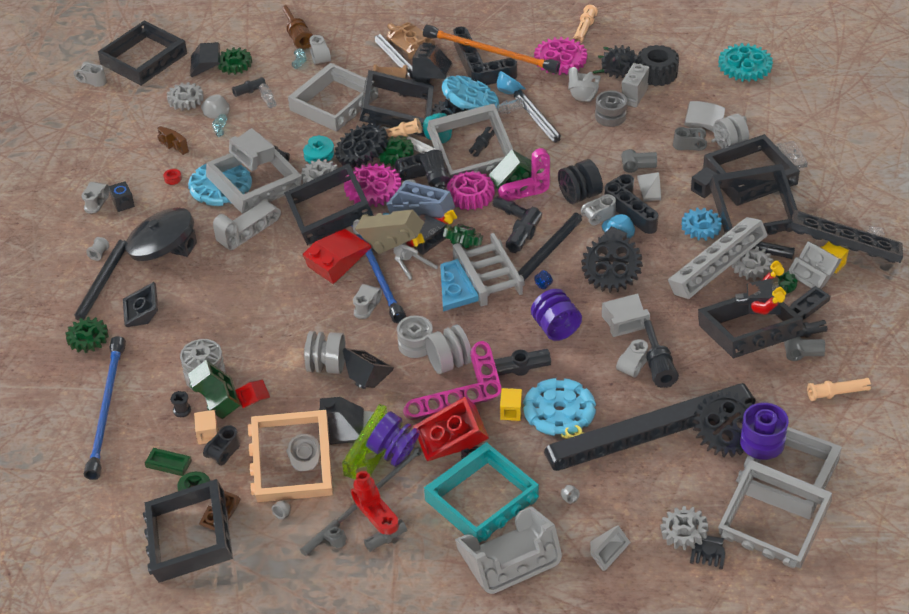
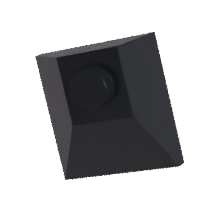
M343 349L349 378L356 382L355 385L362 389H366V387L375 388L394 369L391 365L365 350Z
M342 397L320 398L319 410H326L329 445L363 442L364 408Z

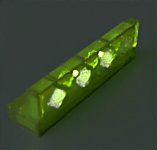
M378 405L342 462L344 476L356 480L357 473L355 471L364 466L371 476L383 457L386 449L366 460L365 455L373 452L366 447V444L377 424L387 414V406Z

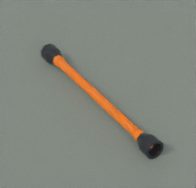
M428 24L423 29V37L446 39L538 65L554 74H557L560 69L561 63L557 60H539L527 55L450 35Z

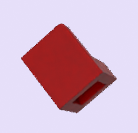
M263 379L249 382L235 390L242 408L270 398Z

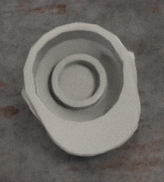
M221 95L210 96L201 105L204 115L212 119L222 118L230 111L229 103Z
M310 434L296 435L291 439L286 450L292 466L298 471L314 469L319 462L321 454L318 440Z

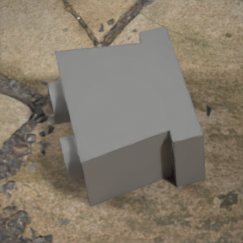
M633 63L623 79L622 93L627 98L628 106L637 107L647 91L648 66Z
M252 128L238 138L236 136L230 138L229 153L251 171L256 170L258 165L274 160L275 147Z
M638 294L602 303V317L610 326V333L613 337L645 329L644 322L650 320V313L647 309L643 310Z

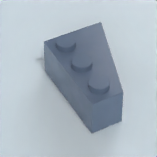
M405 181L386 204L390 214L394 211L413 210L418 216L426 214L436 218L443 217L447 211L455 208L450 191L410 181Z

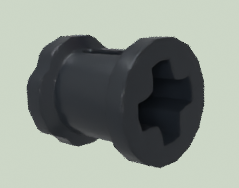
M177 391L171 395L170 400L174 405L173 413L176 417H186L191 412V406L188 404L189 396L185 391Z

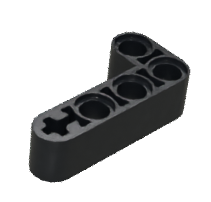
M623 174L605 185L604 195L615 197L616 212L627 215L633 222V225L644 233H655L658 229L659 215L657 211L633 194L634 177L629 174Z

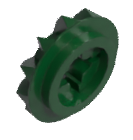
M787 271L781 276L776 275L778 283L782 279L785 280L779 284V287H782L786 294L793 292L797 288L798 280L795 278V274H790Z
M189 472L180 478L177 489L181 491L190 488L191 485L196 486L211 480L203 472Z

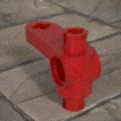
M367 471L358 472L353 483L354 488L351 489V495L355 504L380 533L385 535L395 533L399 528L398 517L380 498L379 490Z

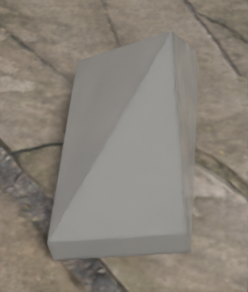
M659 172L638 175L637 179L643 202L661 200Z
M615 526L590 541V554L602 571H605L631 542L619 526Z

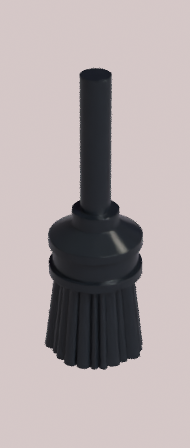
M434 149L424 152L420 160L427 173L428 185L445 190L450 177L444 166L442 151Z
M646 320L644 326L651 344V349L647 352L646 359L651 369L652 380L657 387H671L679 379L671 352L668 347L659 345L652 322Z

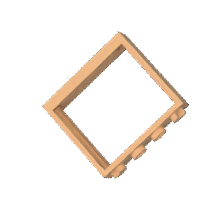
M326 410L251 417V424H248V435L252 437V443L249 444V454L253 456V463H250V474L254 476V483H251V494L255 495L257 502L333 495ZM319 423L323 483L262 488L259 428Z

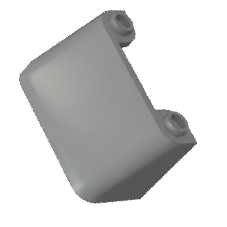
M532 506L520 511L516 515V530L479 545L477 538L470 534L455 539L459 553L487 593L494 594L555 567L561 561L562 552L555 524Z

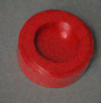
M169 169L163 174L165 183L169 185L178 184L182 180L181 172L178 169Z

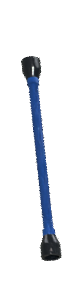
M356 234L359 238L367 242L360 234ZM370 249L365 254L388 301L389 315L394 323H399L402 319L406 318V313L403 307L394 299L378 262Z
M115 336L110 341L111 361L92 454L85 464L83 473L84 477L89 480H97L101 474L100 452L118 361L126 346V340L120 336Z

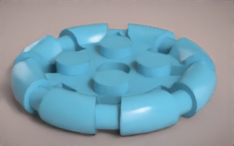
M457 75L456 77L450 76L446 78L442 83V92L445 97L450 99V102L460 109L471 110L493 103L496 109L499 107V99L494 91H490L487 85L478 80L476 82L471 80L470 77Z
M206 164L196 169V173L191 175L188 188L192 197L198 202H206V205L224 206V203L230 202L206 177ZM239 165L222 172L236 187H239L237 189L242 194L249 192L252 185V177L246 167Z
M552 378L538 383L536 388L532 387L528 391L523 402L525 405L523 412L528 423L534 425L536 430L551 436H555V434L565 435L566 428H568L567 432L569 434H574L578 432L575 425L580 426L581 429L584 426L588 427L596 413L594 408L596 402L592 393L587 388L584 389L583 385L579 382L566 378L564 380ZM556 388H564V391H556ZM560 406V407H563L564 409H563V410H556L555 407Z

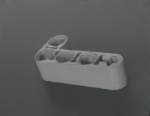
M264 200L234 220H231L224 214H219L213 222L215 239L227 249L234 250L276 222L281 215V210L267 200Z

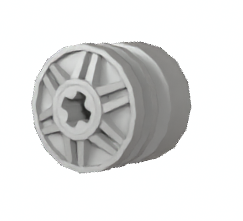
M453 325L451 329L445 328L443 334L437 331L425 336L424 341L428 358L438 374L451 371L454 364L459 368L463 364L467 365L472 362L470 343L460 325Z
M309 331L304 347V360L307 372L316 370V372L321 373L325 364L327 373H342L345 362L343 349L346 348L344 333L330 332L326 341L324 332H319L317 335L315 331Z
M209 339L194 340L185 345L181 350L180 360L188 387H190L188 373L205 360L226 373L222 350L215 341Z

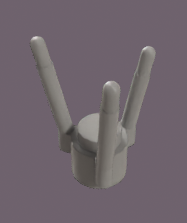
M405 243L394 247L393 252L396 255L394 259L400 264L409 280L412 279V276L402 260H409L414 256L435 269L438 268L437 265L420 256L417 250L407 246Z

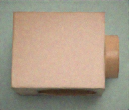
M215 410L194 413L198 444L208 443L218 433Z

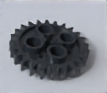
M370 122L367 126L363 123L360 128L357 125L355 130L350 129V133H345V137L340 138L341 142L336 143L338 147H335V155L342 166L350 164L354 168L356 165L361 167L362 163L367 165L369 160L373 162L374 157L379 158L378 154L384 153L383 148H387L386 143H389V136L385 128L381 124L377 125V123H374L372 125Z
M606 234L605 240L598 237V243L592 241L593 247H586L588 253H583L584 259L581 260L583 265L582 271L585 272L584 277L588 279V283H594L595 289L601 286L602 292L608 288L609 293H611L613 288L619 292V287L622 286L626 290V284L628 283L632 286V279L638 280L637 274L642 273L641 268H639L643 267L641 261L642 254H639V248H635V242L630 244L629 238L623 241L622 235L616 239L615 234H613L612 238L609 239ZM601 253H607L606 256H599ZM621 253H625V254H626V255L623 256V257H619V256H618V255L621 254ZM600 270H606L602 274L598 273ZM619 270H624V271H625V272L622 273V274H617V272H618Z
M719 391L717 397L714 393H711L709 398L705 397L702 400L703 403L700 402L698 404V409L694 412V415L697 417H694L692 420L693 423L698 425L694 426L693 430L699 431L696 438L703 439L700 445L707 444V451H710L712 448L715 449L714 455L721 451L724 458L728 452L731 458L736 455V452L742 455L744 452L740 444L742 429L737 426V422L743 424L744 413L752 405V403H744L746 397L739 400L738 393L731 397L730 391L725 396L722 391ZM723 407H728L731 413H726ZM736 413L740 414L730 425H726L718 434L713 435V432L719 429L723 423L730 420ZM708 419H713L716 425L709 424ZM722 434L727 435L730 441L723 440Z

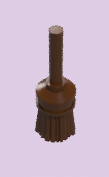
M284 5L282 10L289 20L286 30L293 39L294 46L299 50L309 49L311 47L310 37L313 34L309 31L304 20L294 18L288 6Z

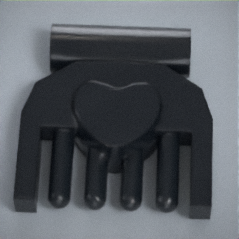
M707 535L706 539L702 538L701 545L695 543L690 563H694L695 553H697V564L702 556L703 565L707 560L708 565L711 566L712 560L715 558L714 566L717 567L720 557L719 569H723L725 560L724 538Z

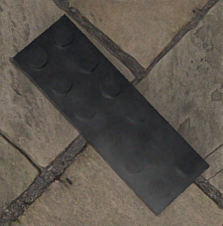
M798 210L793 212L791 230L797 234H808L816 240L824 239L836 246H847L852 251L857 252L860 250L866 252L871 257L879 256L885 258L886 261L891 263H901L903 259L902 242Z

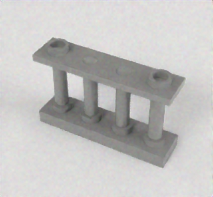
M494 233L490 234L491 244L466 251V249L463 250L460 243L453 245V259L459 260L479 296L478 303L480 307L488 305V296L490 294L515 287L518 294L522 295L523 286L525 285L523 276L518 274L504 251L501 240L497 239ZM493 251L496 255L477 262L469 260V257ZM500 263L503 267L484 274L475 271L476 269ZM507 275L510 279L509 281L488 287L483 285V281Z

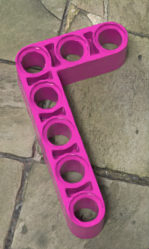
M479 341L470 351L478 383L412 399L404 406L403 413L405 417L410 420H416L432 416L451 405L448 402L449 395L455 396L458 401L465 396L468 398L467 391L469 390L476 393L475 400L469 399L475 405L494 400L501 393V384L489 344ZM477 347L484 349V356H479L476 353ZM481 367H488L490 375H484L481 372ZM487 386H493L495 388L494 395H490L489 393H487ZM428 401H436L438 408L431 409L428 406ZM410 405L417 406L418 414H411L408 407Z

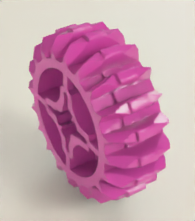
M474 171L459 172L458 175H453V178L447 184V191L451 193L455 208L460 207L461 210L467 209L469 211L474 209L476 211V208L482 209L483 206H488V203L492 202L495 195L491 177L481 174L480 171L477 173Z

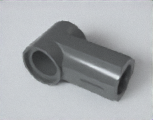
M628 149L621 154L623 169L628 173L635 172L638 168L657 167L656 152L636 153L634 150Z
M799 336L784 341L786 357L790 361L801 360L804 356H825L824 339H801Z

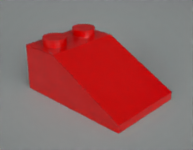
M343 229L314 242L303 253V257L311 270L334 285L372 247L347 229Z
M466 396L413 426V428L420 431L418 441L427 461L458 453L467 448L471 449L489 439L476 405Z

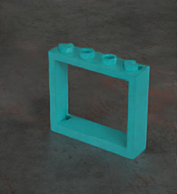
M485 442L424 487L425 501L464 535H473L480 543L483 540H487L497 529L503 528L520 511L534 504L539 498V484ZM488 463L519 488L522 493L479 526L475 527L442 497Z

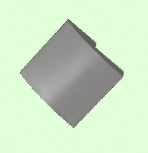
M690 101L684 125L690 128L704 127L713 132L714 122L724 118L725 108L708 102Z
M808 241L799 258L796 257L788 271L790 274H795V278L810 288L817 286L822 289L835 272L841 259Z

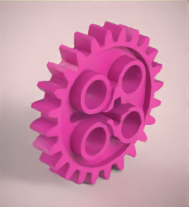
M556 37L553 40L548 38L547 42L542 41V44H538V48H535L534 58L560 61L558 74L565 73L568 75L569 68L576 67L579 71L580 68L584 67L587 60V49L584 48V45H580V42L575 43V39L570 41L569 37L565 40L562 37L558 40Z
M368 163V167L361 165V169L355 167L354 174L370 206L374 204L377 207L378 203L384 206V202H389L390 198L401 187L399 173H396L395 169L391 170V166L385 168L384 164L378 166L375 163L374 166H371ZM352 181L344 182L346 197H349L350 201L354 200V204L361 202Z

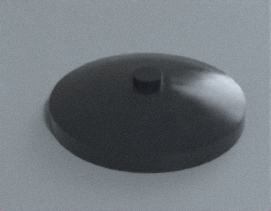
M176 207L160 211L144 220L131 232L126 241V251L136 261H149L171 252L186 240L194 227V219L185 208Z

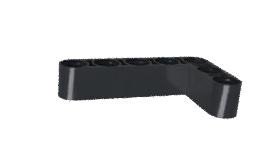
M460 26L453 30L454 36L472 40L467 28ZM454 42L455 49L471 80L476 82L478 80L485 85L497 83L500 71L513 79L517 78V61L515 59L507 58L483 63L476 48Z

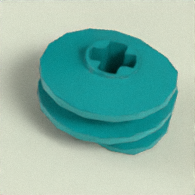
M321 135L309 138L308 144L303 149L304 159L309 164H311V161L317 162L318 159L322 162L327 159L328 162L333 158L335 152L332 140Z

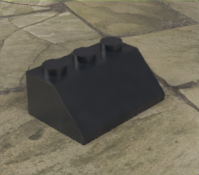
M432 43L420 44L412 57V77L445 79L452 67V61L437 45H432Z

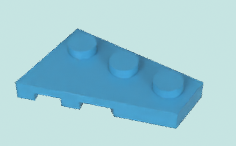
M458 259L440 264L443 312L479 301V296Z

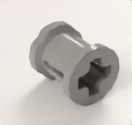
M96 237L92 247L86 250L88 257L99 261L102 258V253L110 247L109 242L103 237Z

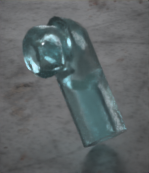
M301 48L294 51V55L296 54L295 58L297 59L291 64L295 69L299 68L307 60L305 51Z
M220 114L212 122V128L218 137L224 134L222 128L226 125L227 116L224 114Z

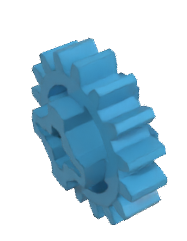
M697 207L696 211L690 209L689 213H684L681 225L682 230H685V235L690 234L691 239L697 237V240L704 238L706 241L707 237L713 239L714 234L719 235L722 223L718 213L713 214L712 209L706 211V208L700 210Z

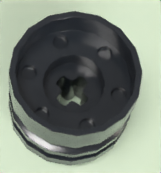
M586 159L576 163L575 166L570 165L558 171L560 190L570 204L573 205L585 200L586 197L591 198L602 193V177L592 160Z

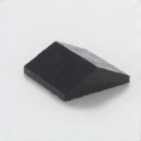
M219 42L200 43L191 55V77L220 64Z
M155 282L123 298L124 325L126 327L149 324L157 313L158 302Z

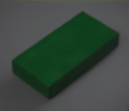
M153 448L145 461V467L183 476L192 459L191 456Z

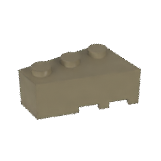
M413 210L394 211L392 214L387 215L377 213L376 216H368L366 214L362 215L355 230L378 254H381L416 238L425 222Z

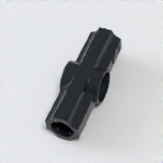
M532 206L527 209L521 220L515 221L512 233L506 241V248L510 252L516 254V252L521 251L526 241L533 238L536 226L542 218V212L538 208Z
M520 349L514 351L511 356L494 359L498 376L510 373L523 376L530 369L550 366L551 357L548 349L533 352Z

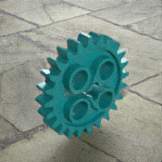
M743 43L740 46L734 44V47L728 46V49L724 48L723 52H720L718 67H720V71H724V75L729 74V78L735 77V81L741 79L742 82L745 79L748 82L751 79L757 81V78L763 79V76L767 77L768 73H771L773 57H771L770 53H767V50H762V47L756 48V45L750 46L749 43L746 46Z

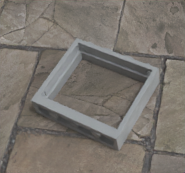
M329 63L288 97L289 109L337 132L361 111L366 78ZM333 81L361 92L360 95L336 115L307 103ZM371 86L369 104L378 97L377 87Z
M494 103L429 120L428 133L435 150L442 151L444 166L448 171L450 179L453 178V175H458L459 172L465 173V171H474L475 173L480 171L481 174L491 173L504 157L452 171L438 136L439 132L490 119L504 156L513 150Z
M274 149V160L270 162L284 178L246 194H242L222 173L242 164L232 154H227L206 163V177L242 214L264 200L271 202L285 196L284 192L300 186L302 181V175L276 149Z
M788 427L786 446L826 460L814 483V486L825 490L839 462L842 447ZM747 456L744 463V470L739 471L738 477L736 479V482L738 484L747 468L749 461L753 460L755 462L760 463V459ZM752 480L745 494L809 520L818 504Z
M750 460L718 526L719 534L729 542L737 541L748 550L753 551L755 549L762 552V555L772 560L776 558L783 561L782 563L790 568L797 567L801 569L832 502V492ZM753 477L821 505L798 556L730 528Z

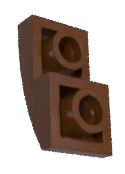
M162 126L157 127L159 134L157 138L160 144H164L168 149L174 147L182 155L189 153L185 137L172 129Z
M224 491L229 520L241 498ZM208 505L199 525L215 531L212 506Z

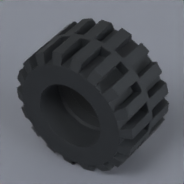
M650 45L639 51L637 64L649 67L648 85L665 86V84L668 85L675 81L678 76L679 55L674 49L664 45Z

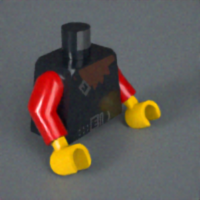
M454 210L447 211L441 218L431 217L426 214L419 215L425 223L418 236L407 241L406 245L414 247L420 254L424 255L446 239L443 236L445 226L452 224L453 220L457 219Z
M778 260L774 261L770 266L773 272H769L760 281L747 283V293L735 294L736 305H748L749 314H781L780 303L785 300L786 292L782 287H779L778 277L776 278V275L781 276L784 273V268Z

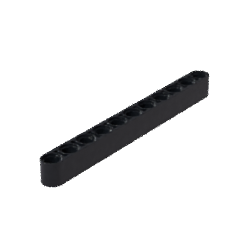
M744 383L712 392L717 397L719 391H722L724 396L730 391L731 397L738 393L739 400L746 397L745 404L752 403L754 405L756 402L755 397ZM711 393L552 443L544 449V455L552 469L559 471L693 428L698 425L692 422L694 417H697L694 415V412L698 409V404L700 402L703 403L702 400L705 397L709 398ZM723 407L726 413H731L728 407Z

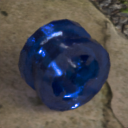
M545 270L540 271L534 277L536 285L541 289H546L553 283L552 276Z

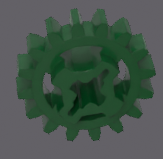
M233 47L232 50L227 48L226 52L221 51L220 64L217 66L219 70H222V73L227 72L228 75L231 73L236 75L237 72L242 74L243 70L248 71V67L252 66V56L250 52H247V49L241 50V47L238 49Z
M391 136L388 139L389 143H386L387 148H383L384 153L378 154V159L380 162H384V165L390 163L393 166L397 159L414 155V145L411 139L407 140L406 137L401 139L400 136H397V138Z
M457 224L454 227L445 226L443 236L446 239H450L453 245L460 243L463 248H469V246L473 245L481 246L483 235L476 233L477 231L473 227Z
M87 317L86 320L80 318V322H72L73 327L68 326V332H65L68 346L70 345L72 350L76 349L78 353L81 350L87 353L90 349L94 352L96 347L102 348L101 343H107L106 338H109L107 325L104 324L103 320L98 321L97 317L93 320H90V317Z

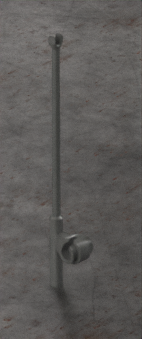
M419 447L415 448L407 459L376 485L378 490L412 459L422 454L419 451ZM354 504L338 519H334L300 549L301 553L306 556L324 539L329 541L335 548L343 547L346 544L347 537L344 530L338 527L342 521L358 508L357 505Z

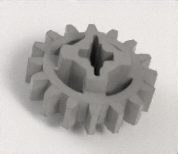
M182 82L180 85L175 84V88H169L170 91L167 92V101L170 107H174L175 110L178 108L181 111L184 108L190 110L192 107L196 108V104L201 105V101H203V90L200 86H196V83L192 85L189 82L186 84Z
M320 159L317 162L311 161L310 165L305 164V168H302L301 173L303 184L337 169V164L333 165V161L327 163V159L323 162Z
M759 247L749 250L734 262L731 267L734 268V273H739V277L746 276V280L751 277L756 281V277L763 279L764 275L766 276L769 272H772L770 266L773 263V258H770V253L765 254V249L760 251Z
M683 506L680 511L676 507L674 508V513L667 512L668 518H662L663 524H660L662 538L667 541V545L674 543V549L682 546L683 550H686L689 545L694 549L695 543L701 545L702 538H707V532L709 531L707 518L702 516V511L695 513L694 507L687 510L686 506Z

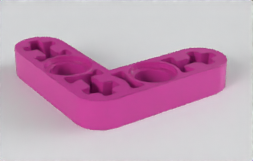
M544 148L536 149L532 153L531 178L503 184L498 189L499 196L507 201H512L546 192L550 186V156ZM544 168L542 173H537L539 169ZM528 186L524 191H520L522 187Z

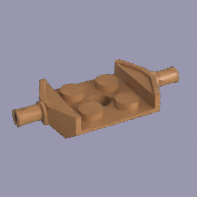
M390 22L387 25V28L390 29L387 41L389 43L394 42L407 52L409 60H412L420 44L432 43V45H435L434 39L423 37V31L412 23L406 22L400 26H395Z

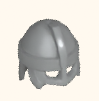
M576 67L569 68L568 90L576 100L591 102L598 92L601 76L593 75L592 72L587 74L578 73Z

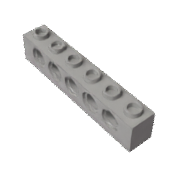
M746 217L671 276L668 282L674 295L690 299L768 235L762 220Z

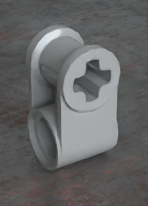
M311 36L310 44L312 48L310 49L313 63L330 62V51L323 36Z
M85 61L80 69L74 71V77L81 83H87L95 87H100L107 83L105 72L101 65Z
M89 182L81 195L85 201L84 210L86 213L93 214L100 210L110 193L108 184Z
M603 195L598 199L585 203L581 208V214L589 219L591 225H597L616 215V199L612 195Z
M366 284L361 285L353 298V304L355 305L354 316L356 318L366 319L370 316L381 300L382 289Z
M641 339L631 342L624 354L618 359L616 369L634 378L637 377L647 362V342Z

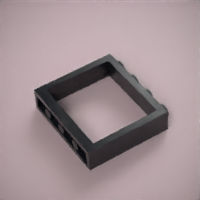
M145 20L98 51L102 66L140 86L187 54L185 40ZM146 37L167 47L137 69L117 59L118 56Z
M368 70L359 121L371 122V124L377 123V125L381 124L382 127L393 128L399 126L401 122L407 123L418 118L423 127L426 117L431 116L434 86ZM371 86L425 99L424 118L369 105ZM422 130V133H413L415 135L426 137L424 134V130Z
M765 134L704 155L703 168L707 167L717 174L726 173L720 165L759 151H763L775 165H783L790 187L798 184L800 170ZM775 180L746 184L740 187L722 188L736 206L779 191Z
M346 164L284 192L307 246L352 226L355 220L361 219L362 215L374 216L350 164ZM352 181L361 202L304 226L296 204L344 182Z
M782 164L712 175L709 185L725 234L733 227L721 189L770 180L776 181L788 219L763 223L765 230L769 235L782 231H793L791 230L792 215L794 210L798 209Z
M736 297L698 309L699 326L733 359L803 335V318L784 302L780 303L781 314L776 315L783 322L734 337L720 323L749 314L748 305H736Z
M217 479L144 502L145 512H143V518L147 526L144 529V533L148 541L146 552L150 560L147 568L149 574H153L158 583L233 559L225 492ZM211 499L216 545L161 562L157 516Z

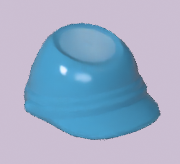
M502 71L499 72L497 79V89L499 91L512 95L515 91L526 90L518 81Z
M624 214L615 215L602 224L604 232L612 226L626 232L629 239L635 234L633 222Z

